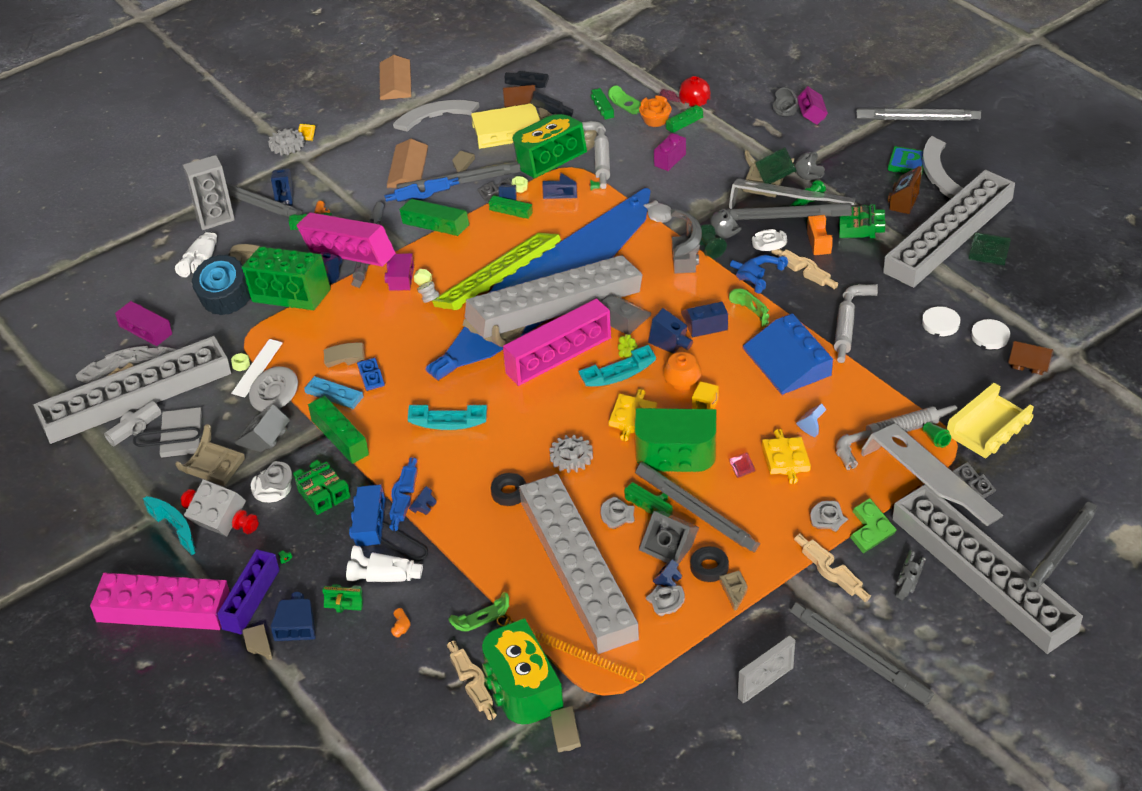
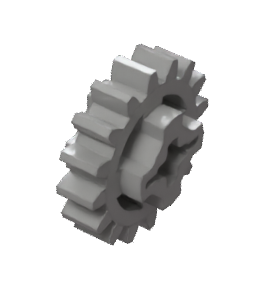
M292 128L290 130L284 129L282 132L278 130V133H273V136L269 137L270 140L268 141L271 151H274L275 154L280 153V155H289L290 152L300 151V147H304L303 143H305L302 132H298V130L293 131Z
M565 435L564 440L558 438V443L553 442L552 448L549 449L550 462H553L554 467L559 466V471L567 469V473H570L571 469H574L575 472H578V468L584 470L585 464L590 465V460L593 459L592 445H589L588 440L583 442L582 436L576 439L575 435L572 438Z

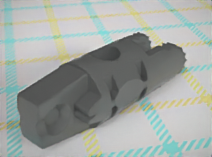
M909 550L896 582L899 586L895 597L902 601L908 596L909 592H914L926 562L924 557H921L917 563L912 562L915 556V552Z

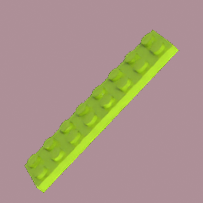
M535 234L432 300L434 307L452 310L460 309L463 306L462 304L466 302V299L476 297L479 293L488 291L490 286L502 282L503 278L507 275L516 273L518 268L528 265L530 260L542 256L546 250L553 249L556 246L555 244L561 241L559 234Z

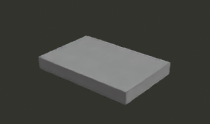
M201 407L162 412L161 430L196 427L201 431ZM196 430L161 433L160 442L191 439L196 437L198 432ZM201 435L198 439L191 442L160 445L161 458L194 454L200 444Z
M789 635L739 671L738 699L742 703L747 702L793 669L795 639Z

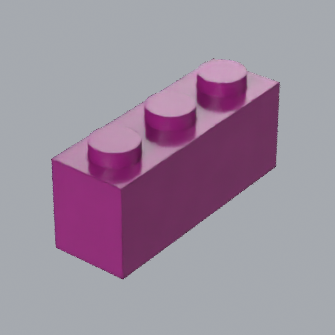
M130 301L115 312L119 327L155 346H158L172 335L171 324L168 319L145 309L140 304Z

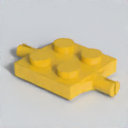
M639 389L636 397L623 394L618 396L609 420V426L623 431L620 436L622 441H624V438L625 441H628L630 433H635L636 408H657L656 402L643 399L645 395L644 390L641 392V389Z
M777 429L774 431L776 439L762 440L761 446L770 474L788 475L789 483L795 484L798 482L797 473L810 472L811 465L802 437L784 438L783 431L781 429L778 431Z

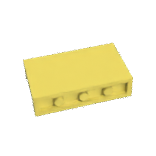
M533 104L471 113L472 126L475 128L479 149L513 143L512 137L516 132L540 121L536 107Z
M995 383L950 418L947 426L952 439L985 459L991 453H996L1003 443L1006 444L1013 434H1018L1025 424L1028 425L1033 419L1032 411L1034 406L1029 405L1023 410L998 395L1001 386Z

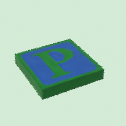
M894 146L888 171L907 173L918 166H922L923 173V150Z

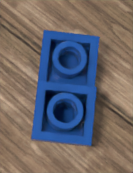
M376 358L357 362L366 391L385 386Z

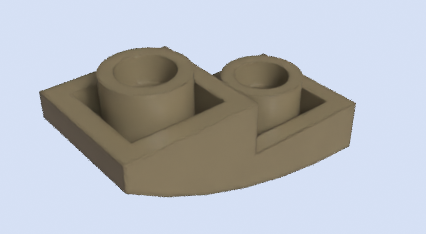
M347 343L324 349V364L328 368L342 362L349 366L365 359L363 343Z
M573 706L552 711L551 719L558 752L571 751L581 747Z

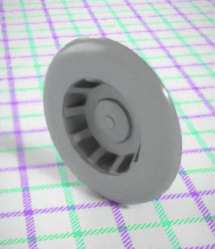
M282 366L272 367L262 372L250 387L249 399L251 405L261 412L271 405H275L278 409L284 407L296 393L298 387L296 374L291 369Z

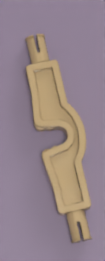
M772 250V254L778 257H787V266L793 271L806 268L803 271L805 278L821 286L826 284L833 289L837 288L838 282L830 279L831 275L818 268L814 261L805 257H799L789 250Z
M801 534L795 537L794 541L803 547L802 553L816 564L819 573L824 578L837 583L851 596L856 594L864 602L870 599L871 595L862 589L863 583L845 565L835 569L829 567L834 562V556L830 552L822 548L814 540L809 542Z
M451 641L452 644L449 642L447 647L451 652L450 659L456 669L459 680L474 679L465 686L467 694L473 700L477 709L480 712L484 711L488 720L494 719L496 713L492 708V698L485 687L486 684L482 670L471 663L465 650H459L455 641Z

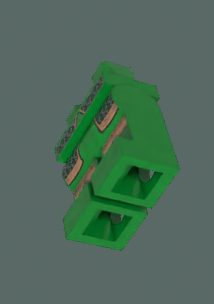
M866 205L852 207L851 216H839L840 238H862L868 236L875 238V233H885V210H875V205H870V207Z
M319 460L311 463L308 472L305 473L303 469H299L293 473L298 492L316 515L332 508V503L337 505L350 498L348 484L344 479L341 480L327 462L322 464ZM338 492L343 493L340 497L335 496ZM319 502H325L323 506L318 507Z

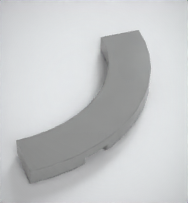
M446 100L429 103L402 115L393 123V127L408 132L413 126L428 116L432 118L443 115L442 113L445 112L471 115V113H475L479 108V102Z
M931 136L924 147L922 165L931 183L936 184L940 188L941 193L952 199L963 187L955 183L946 174L941 165L940 154L945 148L946 143Z
M141 346L116 351L106 355L104 359L96 363L92 362L76 374V378L88 384L100 379L116 368L126 366L128 363L132 365L141 364L173 352L176 349L161 346L158 348Z

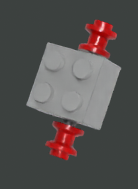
M203 479L197 492L189 489L181 496V505L187 509L184 514L186 518L199 526L227 537L232 527L236 530L243 528V532L246 534H251L258 527L257 516L254 514L247 516L246 511L242 510L246 500L234 491Z

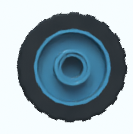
M212 256L198 265L193 273L192 287L203 307L212 314H232L244 307L250 299L246 277L242 270L243 265L233 256Z

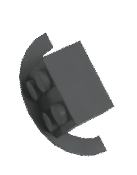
M672 209L670 210L671 217H678L687 221V236L672 237L674 274L696 272V265H699V254L696 253L699 251L702 237L700 224L691 214Z

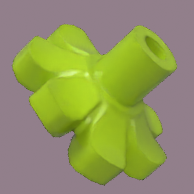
M625 334V337L620 336L619 342L621 344H618V350H620L618 354L620 357L630 358L631 351L638 349V345L635 343V339L631 338V335Z

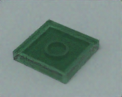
M786 147L755 163L763 182L766 184H772L797 171Z
M975 233L969 259L1005 265L1011 238Z

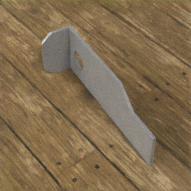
M737 179L732 184L729 208L732 209L735 206L738 188L806 200L831 201L843 204L851 203V205H854L856 198Z
M896 423L871 434L862 448L861 454L865 456L882 446L938 496L964 506L986 526L1003 517V514ZM892 437L901 439L907 447L897 445Z

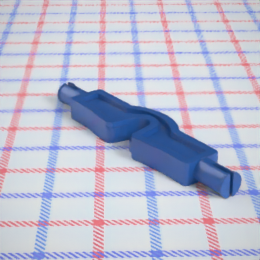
M445 177L427 180L424 182L425 192H420L417 184H412L396 189L392 194L384 195L385 201L425 200L434 193L449 190L450 186L459 184V179L457 177L448 180Z
M412 457L409 458L408 465L403 467L400 479L395 483L391 491L393 503L389 513L390 520H392L389 528L393 531L394 529L397 531L400 521L405 520L407 510L411 504V497L403 493L414 492L417 477L416 458H413V461Z

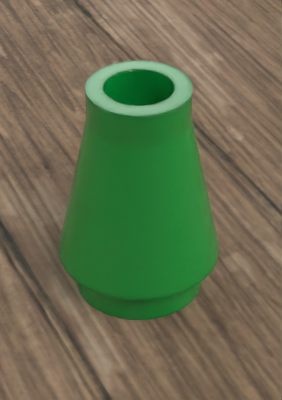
M927 422L923 426V432L926 433L936 447L944 448L951 442L952 437L947 429L934 425L931 422Z

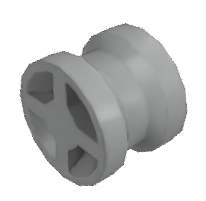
M433 281L425 283L417 289L418 293L422 295L424 303L432 301L440 295L435 290Z

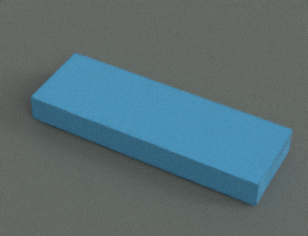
M316 376L304 388L307 394L319 398L325 395L330 402L354 409L363 398V392Z

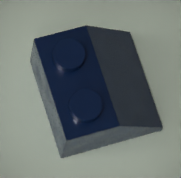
M723 302L681 311L692 338L728 330V312Z

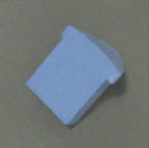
M820 404L810 409L796 424L808 435L816 437L819 434L817 419L826 411V408L823 404Z

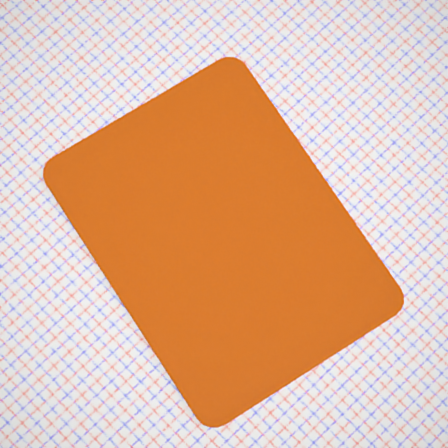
M568 167L547 172L528 182L526 191L517 192V201L532 204L533 213L529 219L489 210V203L467 214L469 226L458 236L434 231L395 251L396 254L412 253L414 272L411 290L389 291L388 283H385V273H388L387 263L382 267L369 265L360 288L351 285L353 280V274L330 285L331 290L315 310L288 307L261 321L250 329L245 337L244 351L253 363L269 339L283 342L264 371L272 367L282 366L291 369L296 374L298 387L290 401L310 421L311 416L308 404L319 399V397L305 393L304 388L314 376L363 392L362 400L354 409L331 402L366 438L369 455L353 464L374 485H381L385 496L392 502L391 491L395 483L399 481L403 467L408 465L409 458L412 457V461L413 458H416L417 477L414 492L403 494L411 497V506L421 491L427 486L432 490L431 495L437 503L433 507L426 504L431 509L427 515L419 511L414 513L408 508L406 517L493 604L495 600L500 598L503 592H507L509 595V607L504 615L509 620H512V623L525 618L531 630L534 628L533 634L537 630L535 636L537 641L541 640L542 634L545 633L542 642L538 641L546 657L572 683L586 692L605 696L623 694L638 686L644 681L643 675L645 680L812 564L813 562L802 553L803 547L794 541L797 535L801 534L809 542L814 540L829 552L848 539L853 533L864 527L852 512L855 507L870 498L880 511L885 513L897 501L925 485L882 446L878 450L862 456V448L868 438L851 443L850 445L851 453L858 462L856 468L847 470L841 458L836 454L837 442L842 436L866 431V426L922 409L849 356H845V362L839 363L837 360L838 352L834 349V346L804 324L803 326L833 358L832 376L781 395L743 349V345L766 327H762L760 317L748 307L732 303L729 300V293L734 289H745L765 304L767 309H769L767 314L770 315L767 326L776 319L790 314L761 293H756L754 288L743 280H739L736 275L701 250L696 253L699 254V265H696V272L674 274L672 237H679L680 235L662 222L651 220L648 212L646 221L614 257L623 255L643 274L640 292L621 298L651 312V316L630 334L631 338L635 339L638 349L647 345L650 346L656 356V360L636 375L617 383L604 386H585L578 371L593 365L600 369L627 359L620 357L618 354L620 351L618 350V344H621L619 338L620 336L625 337V333L611 327L610 339L520 386L506 374L503 350L491 358L457 367L439 381L436 380V378L426 372L425 368L447 352L465 327L463 326V321L465 319L466 302L458 310L434 307L432 301L424 303L422 295L417 291L420 286L414 282L415 272L419 269L428 270L432 274L435 290L441 295L535 234H559L561 241H563L628 199L609 184H607L605 189L590 190V180L600 182V178H596L595 174L587 170ZM560 173L577 182V198L543 199V181H560ZM493 284L492 286H490V289H489L488 291L483 292V293H479V294L476 295V296H480V295H484V294L489 293V292L491 291V289L494 287L495 284ZM752 301L754 307L757 309L756 303ZM723 302L728 312V330L692 338L687 327L685 336L692 339L693 344L689 350L680 347L675 353L686 352L692 354L701 369V377L698 384L691 385L688 390L674 389L673 385L666 383L663 370L670 356L675 353H670L648 343L652 319L664 308L685 323L681 311ZM561 316L548 319L547 321H545L544 323H542L541 325H539V326L536 327L535 329H537V328H539V327H541V326H543V325H545V324H547V323H549V322H551V321H553V320H555V319H557V318H559V317H561ZM347 343H363L365 359L361 361L376 358L385 386L366 391L357 362L349 366L342 362L328 368L324 364V349ZM701 381L719 386L718 402L714 408L717 409L715 463L709 469L701 472H657L749 533L760 545L756 552L740 546L668 496V500L665 502L673 506V516L698 526L699 530L691 549L677 567V570L682 574V578L678 581L672 578L676 586H682L685 595L684 603L676 612L659 616L654 611L652 603L646 600V597L656 588L657 585L653 582V579L667 563L639 550L652 514L626 500L624 490L634 482L656 496H660L663 492L635 473L639 466L636 461L635 433H630L628 441H625V438L622 441L620 436L623 431L609 426V420L619 394L636 397L639 389H641V392L642 390L645 391L643 399L656 402L657 408L692 409V396ZM823 404L826 411L817 419L819 434L816 437L810 436L796 422L810 409ZM409 405H428L429 411H467V405H487V418L485 423L470 428L438 430L408 422ZM940 421L937 424H934L944 429H947V427ZM923 427L906 432L947 468L954 462L958 449L956 440L951 439L948 446L941 448L933 444L926 433L923 432ZM777 429L778 431L779 429L783 431L784 438L802 437L811 465L810 472L797 473L798 482L795 484L789 483L788 475L770 474L761 446L762 440L776 439L774 431ZM565 435L569 438L575 435L576 439L582 436L583 442L588 440L589 445H592L593 459L590 460L591 464H585L584 470L578 468V472H575L574 469H571L570 473H567V469L559 471V466L554 467L553 462H550L549 449L552 448V443H558V438L564 440ZM892 437L897 445L907 447L901 439ZM504 473H515L522 476L526 483H531L555 474L559 475L638 622L639 640L600 654L596 652L522 504L503 506L493 500L491 483L497 476ZM512 485L504 486L501 489L503 493H513L517 490ZM616 497L628 506H635L633 513L634 522L625 523L616 529L609 528L601 519L602 504ZM822 501H837L843 516L848 518V520L836 532L831 529H817L813 527L810 513L818 503ZM708 546L719 548L725 552L729 560L727 574L736 571L741 572L748 590L737 610L733 609L719 580L704 582L692 574L690 560L696 550ZM711 559L704 560L701 563L702 567L706 569H713L718 565L715 560ZM547 634L548 638L546 640V643H548L550 636H552V639L549 642V644H545L544 642ZM554 638H556V639H555V642L553 643V646L556 645V641L559 639V643L557 644V648H559L560 642L563 641V643H562V645H561V647H560V649H563V645H564V643L566 642V646H565V648H564V651H563V650H560V649H556V647H552L551 644H552V641H553ZM572 645H574V648L570 654L569 652L571 650ZM580 648L581 652L579 653V657H581L582 651L585 650L582 658H578V656H576ZM588 651L589 653H588V655H587V657H586V660H588V661H585L584 658H585L586 652ZM600 656L597 665L593 664L596 663L597 657ZM602 657H603V661H602V663H601V666L604 665V661L607 659V662H606V664H605V668L608 666V662L611 661V663H610L608 669H604V667H600L599 664H600V661H601V658H602ZM621 665L622 668L620 670V674H622L624 667H626L623 675H619V673H617ZM632 670H633V674L631 675V679L634 678V674H635V672L637 671V675H636V677H635V681H634V679H633V680H630V678L627 679V677L630 676Z

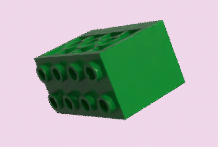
M259 247L242 266L251 300L255 303L315 310L331 290L321 254Z

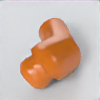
M318 201L314 213H330V210L326 211V208H324L325 203Z
M402 608L396 609L393 613L397 621L394 624L395 626L391 628V633L395 637L405 634L410 627V620Z

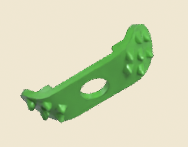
M612 86L609 89L608 96L614 104L631 114L637 115V113H640V101L627 95L619 86ZM628 101L633 102L631 106L624 105Z
M734 289L729 293V300L732 303L740 304L741 306L745 305L760 317L762 327H766L769 324L768 318L770 315L767 314L769 309L745 289ZM752 301L756 303L757 309L754 307Z
M503 592L500 598L494 601L493 605L466 616L464 614L459 617L451 615L448 618L449 622L456 630L459 629L466 632L491 622L498 617L500 618L509 607V595L507 592ZM488 614L485 619L478 620L481 615Z

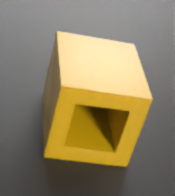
M700 381L692 396V409H714L718 402L719 386Z

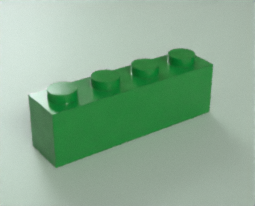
M410 199L399 209L402 223L455 236L461 234L469 226L466 210Z
M325 395L308 404L311 421L352 464L369 455L366 438Z

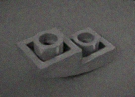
M509 178L497 185L490 182L478 189V192L485 201H490L492 196L499 197V185L512 184Z
M968 462L952 471L984 499L996 492V489L985 475L979 476Z

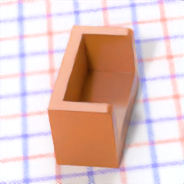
M825 215L808 217L807 235L814 255L831 254L832 235H827Z

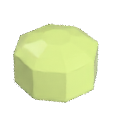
M520 176L512 179V185H516L517 192L527 190V179Z
M419 269L415 272L414 282L419 286L432 281V274L428 270Z
M236 354L231 358L234 370L242 371L250 366L249 357L246 354Z

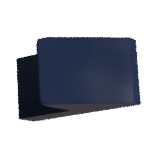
M560 173V181H543V199L577 198V182Z

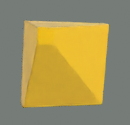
M300 124L298 132H302L304 140L313 141L316 126Z

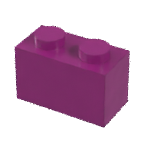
M807 86L797 97L803 117L818 125L825 119L828 112L822 95Z
M671 133L654 149V166L669 171L686 155V138Z
M412 253L395 254L387 262L388 273H385V283H388L389 291L411 290L414 272Z

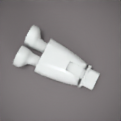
M205 232L204 235L197 238L185 252L183 259L176 264V273L181 277H188L191 270L194 273L198 265L212 257L217 242V235Z
M353 546L351 561H348L346 578L348 581L366 579L367 582L411 581L412 578H421L423 564H414V560L410 561L374 552L371 553L370 558L364 556L360 546Z

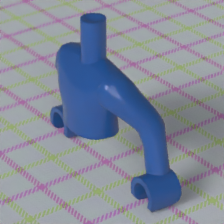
M762 255L750 259L744 264L732 260L730 267L738 270L736 277L739 280H746L755 284L754 291L760 294L762 289L766 288V282L762 279L765 269L759 267V265L765 262L777 264V269L784 270L788 265V259L785 256L777 258Z

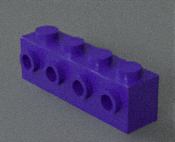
M256 549L217 613L222 630L242 635V630L248 625L279 572L275 554Z

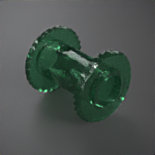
M710 224L700 226L702 237L699 245L705 246V256H709L712 259L720 257L727 248L725 239L715 237L714 226Z

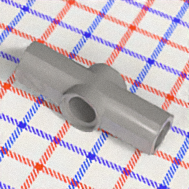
M151 401L135 413H125L121 417L119 424L104 433L105 438L114 447L130 435L136 436L144 432L146 424L162 414L160 408L154 401Z

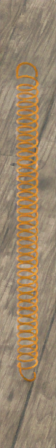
M545 633L542 634L541 640H538V641H541V642H542V639L544 638ZM545 637V644H549L551 639L549 638L548 643H546L547 638ZM554 638L553 641H552V644H551L552 647H556V649H560V647H561L563 641L560 642L559 648H557V644L559 643V639L556 641V645L553 646V643L555 642V639H556V638ZM565 642L564 645H563V649H560V650H563V651H564V648H565V646H566V642ZM572 645L571 650L569 652L570 654L574 648V645ZM580 648L576 656H578V658H582L585 650L582 651L581 657H579V653L581 652ZM588 651L586 652V655H585V658H584L585 661H588V660H586V657H587V655H588V653H589ZM600 656L597 657L596 663L593 664L597 665ZM602 657L599 665L600 667H604V669H608L611 661L608 662V666L605 668L607 659L604 661V665L601 666V663L603 661ZM621 665L617 673H619V675H623L626 667H624L622 674H620V670L622 668ZM632 670L630 676L627 677V679L630 678V680H633V679H634V681H635V677H636V675H637V671H636L635 674H634V678L631 679V675L633 674V670Z

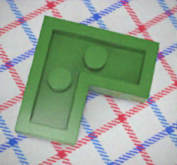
M870 498L852 511L864 527L853 533L850 538L863 554L896 532V528Z

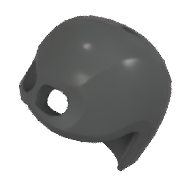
M790 88L778 89L775 93L776 100L773 103V110L782 117L795 115L799 105L797 95Z
M806 152L797 159L795 170L802 179L819 180L824 176V166L816 165L818 158L816 152Z
M725 208L714 213L710 219L712 231L722 239L730 238L742 229Z

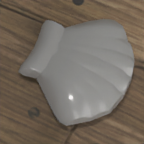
M654 200L643 205L647 208L651 220L665 223L672 219L670 212L672 209L666 204L658 203V201Z
M274 461L263 474L258 475L264 490L269 488L284 490L293 478L288 464Z
M613 497L602 504L601 519L612 529H616L625 523H633L635 506H628L618 498Z
M822 501L810 513L811 524L817 529H831L836 532L848 520V518L843 516L837 501Z
M657 585L653 592L646 597V600L652 603L657 615L664 616L665 614L676 612L684 603L685 595L682 586L661 587Z

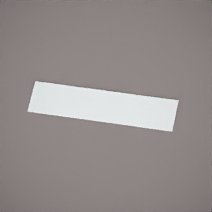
M269 339L231 394L245 398L254 380L264 371L283 342Z

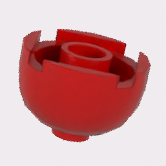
M692 76L682 82L679 88V100L681 103L685 104L686 102L689 103V106L693 107L695 105H705L707 100H710V86L706 80Z

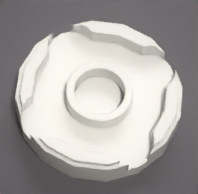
M773 229L763 230L756 233V237H752L753 247L761 251L776 250L782 248L787 243V235L781 230L780 233Z
M933 307L926 310L923 314L922 325L930 334L935 335L937 333L940 334L939 336H948L957 332L960 326V317L958 313L950 308Z
M987 319L973 325L971 337L980 347L983 345L986 346V349H999L1004 347L1009 341L1010 331L1004 323Z
M257 475L251 482L252 494L261 502L271 503L279 501L291 490V482L284 490L273 488L264 490L262 489L261 480Z

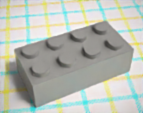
M214 155L184 164L183 168L193 207L201 229L205 230L234 221L222 165L217 156Z

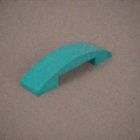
M647 345L631 351L632 357L600 369L593 365L578 372L585 386L610 385L641 372L656 360V356L650 346Z
M409 405L408 422L438 430L470 428L485 423L487 418V405H467V411H429L428 405Z
M144 497L143 501L147 512L157 522L165 518L177 529L176 532L180 544L191 555L195 554L193 537L183 515L176 508L160 499Z

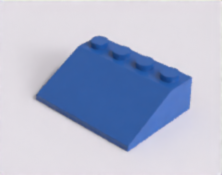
M793 313L776 319L743 345L745 352L781 395L832 376L833 358Z

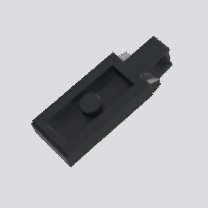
M518 71V73L506 72L504 79L505 84L535 85L536 88H546L549 75Z
M533 91L530 100L533 106L543 108L551 114H563L572 117L573 109L564 106L558 100Z

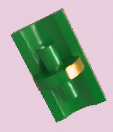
M332 584L331 587L324 586V608L336 609L337 613H342L344 609L362 610L361 586H352L351 588H343L338 584Z

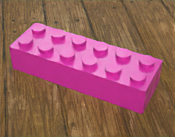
M309 213L296 225L311 253L327 252L338 255L342 259L381 267L396 254L382 225L316 213Z
M596 298L504 345L506 374L520 386L610 339V310Z
M103 573L90 607L96 622L220 630L221 624L217 613L230 591L226 580Z

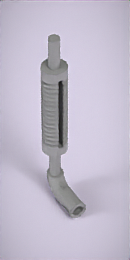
M582 122L584 131L596 130L598 136L594 139L596 178H600V188L605 189L607 187L606 180L610 177L609 140L604 135L606 129L600 122Z
M878 284L853 285L848 287L843 293L844 301L840 303L838 308L834 349L838 352L837 360L839 363L845 362L846 353L851 350L855 305L851 300L854 296L858 295L878 296Z
M953 405L937 410L932 406L866 426V431L842 436L837 442L836 454L841 458L847 470L857 467L858 462L851 453V443L869 439L871 434L894 423L905 432L920 429L927 422L937 424L940 417L957 413V407Z

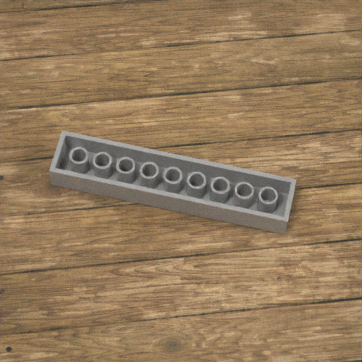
M984 170L885 256L883 273L914 288L1013 199L1015 183Z
M623 255L466 299L465 319L483 338L492 336L494 325L499 327V334L567 314L596 298L602 302L610 294L621 298L640 292L643 274Z
M212 336L33 405L48 441L52 444L119 418L127 412L137 411L151 401L157 403L231 374L227 356L215 336Z
M555 474L519 486L521 504L596 652L600 654L639 640L638 622L559 475Z
M926 484L894 504L893 521L1046 654L1079 633L1083 615L1044 583L1038 591L1029 590L1027 584L1033 573L947 501L938 496Z

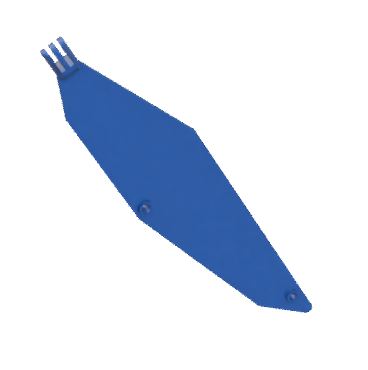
M644 188L558 243L553 249L547 250L542 256L533 259L528 265L519 268L516 273L508 275L502 282L495 284L489 293L613 258L646 221L647 208L643 205L649 203L650 189ZM547 320L527 325L521 336L529 333ZM464 327L447 352L427 365L425 370L439 381L457 367L493 357L502 351L503 347L484 340L479 334L472 333L468 328Z

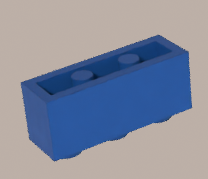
M381 485L357 487V494L353 497L355 508L351 512L353 523L349 527L350 538L354 539L356 546L381 544L386 502L383 488Z

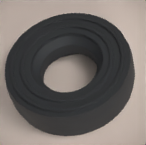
M501 474L491 483L492 498L496 503L503 506L517 505L521 503L519 486L527 483L518 474ZM508 485L517 488L513 493H503L501 491L504 486Z
M711 546L702 547L696 550L691 557V572L701 581H718L719 576L725 575L728 572V557L719 548ZM711 559L715 560L718 565L716 568L706 569L702 567L701 563L704 560Z

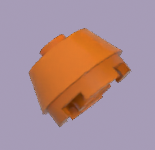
M657 95L653 99L644 98L639 108L645 124L651 127L664 125L672 110L667 102V98Z
M678 352L671 355L663 370V376L666 383L673 385L674 389L688 390L691 385L698 384L701 377V369L692 354Z

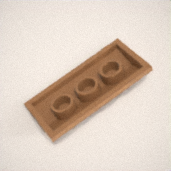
M392 55L381 61L380 100L411 97L410 60Z
M413 139L396 145L387 188H397V184L422 180L428 145Z

